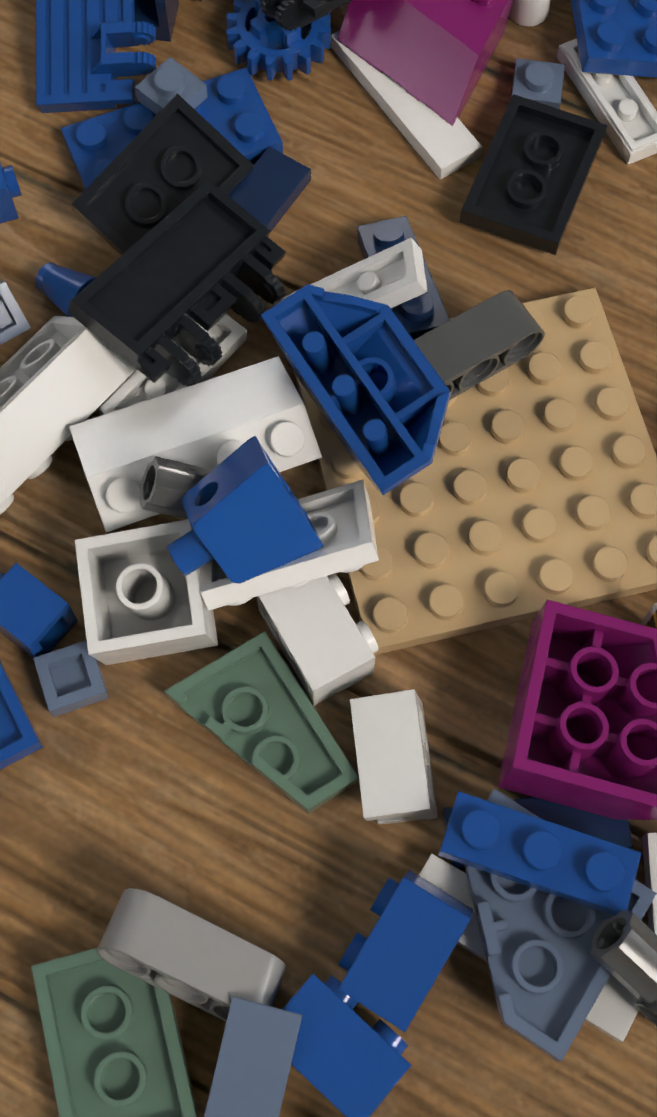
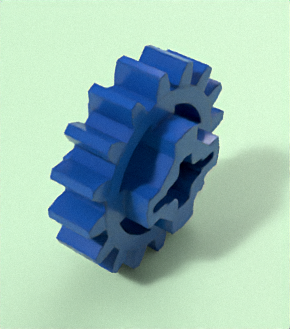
M234 0V13H227L226 16L228 50H234V62L237 65L245 62L248 63L250 75L253 76L260 69L266 70L267 80L272 81L276 72H283L284 77L289 81L293 78V70L299 69L307 75L311 73V61L317 63L324 61V49H330L331 46L330 12L328 15L302 28L297 27L296 30L286 31L277 24V20L274 18L270 19L262 12V8L259 7L261 5L259 0H248L247 2L244 0Z

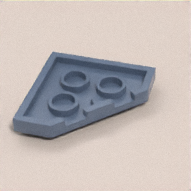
M495 788L487 799L489 802L539 818ZM464 864L501 1024L556 1062H561L611 975L608 970L590 955V952L593 948L592 936L604 920L610 919L614 915ZM635 880L627 911L634 913L642 920L656 892Z

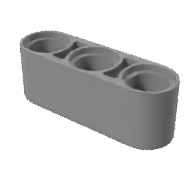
M133 888L123 891L96 951L99 957L116 968L224 1021H227L232 996L273 1006L287 968L281 959L159 896Z

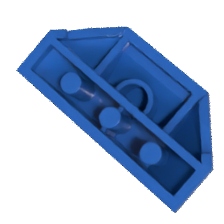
M307 284L261 314L264 323L312 400L357 466L382 495L432 464L451 396L450 390L388 305L347 294L326 292L324 288Z

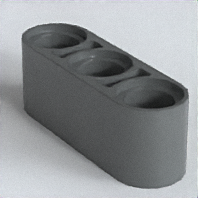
M506 290L418 337L414 342L450 390L451 400L528 356L542 342L545 332L515 293L511 290Z

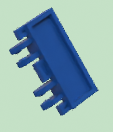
M36 0V106L42 113L116 109V104L135 103L134 80H116V77L140 76L141 74H150L156 69V57H154V54L144 51L116 53L117 47L145 46L156 41V27L153 24L144 21L135 22V0Z

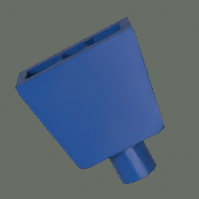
M253 436L185 493L182 503L193 530L168 544L167 549L173 561L185 576L215 559L230 581L240 584L315 552L324 545L308 514L257 437Z

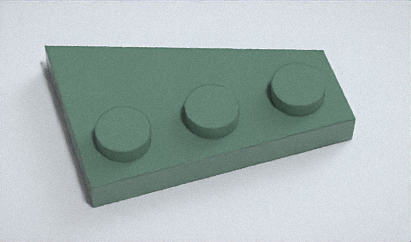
M265 631L164 691L169 700L307 814L359 781V777Z

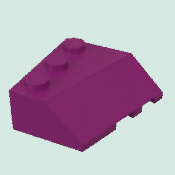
M353 0L349 2L337 41L377 71L387 75L403 87L408 94L424 103L437 113L439 117L453 126L457 117H460L505 32L512 0Z
M547 599L530 628L497 787L612 819L657 820V629Z

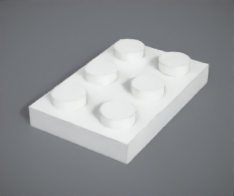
M359 480L298 499L324 545L317 551L240 584L232 583L215 559L201 567L200 594L208 611L226 605H241L253 597L281 589L299 588L308 581L338 572H353L366 564L379 561L370 498L364 481Z

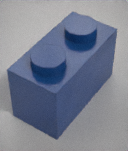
M408 870L400 883L390 877L388 878L370 911L380 916L368 938L357 932L338 966L348 971L338 989L403 1032H406L473 914L472 908L411 870Z
M312 974L283 1008V1010L302 1014L291 1065L346 1117H370L411 1067V1064L401 1056L408 1045L382 1020L378 1019L371 1028L353 1011L358 1002L338 989L341 982L332 974L324 983Z

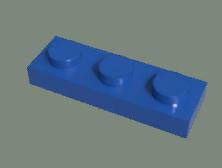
M458 791L438 856L615 916L621 910L627 911L641 852Z

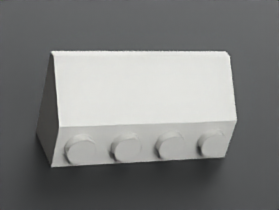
M53 316L0 367V514L13 502L14 495L12 493L26 479H33L43 473L53 460L51 454L64 441L73 440L69 426L90 420L88 417L101 404H104L136 370L133 365L74 317Z
M279 356L69 426L106 532L161 514L143 510L140 503L142 478L148 462L151 463L155 456L213 470L248 439L256 436L279 472L322 458L305 405Z

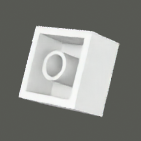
M188 519L75 540L88 655L105 665H112L218 646L213 610L208 611L200 594L201 567L185 576L177 567L167 549L168 544L193 530Z

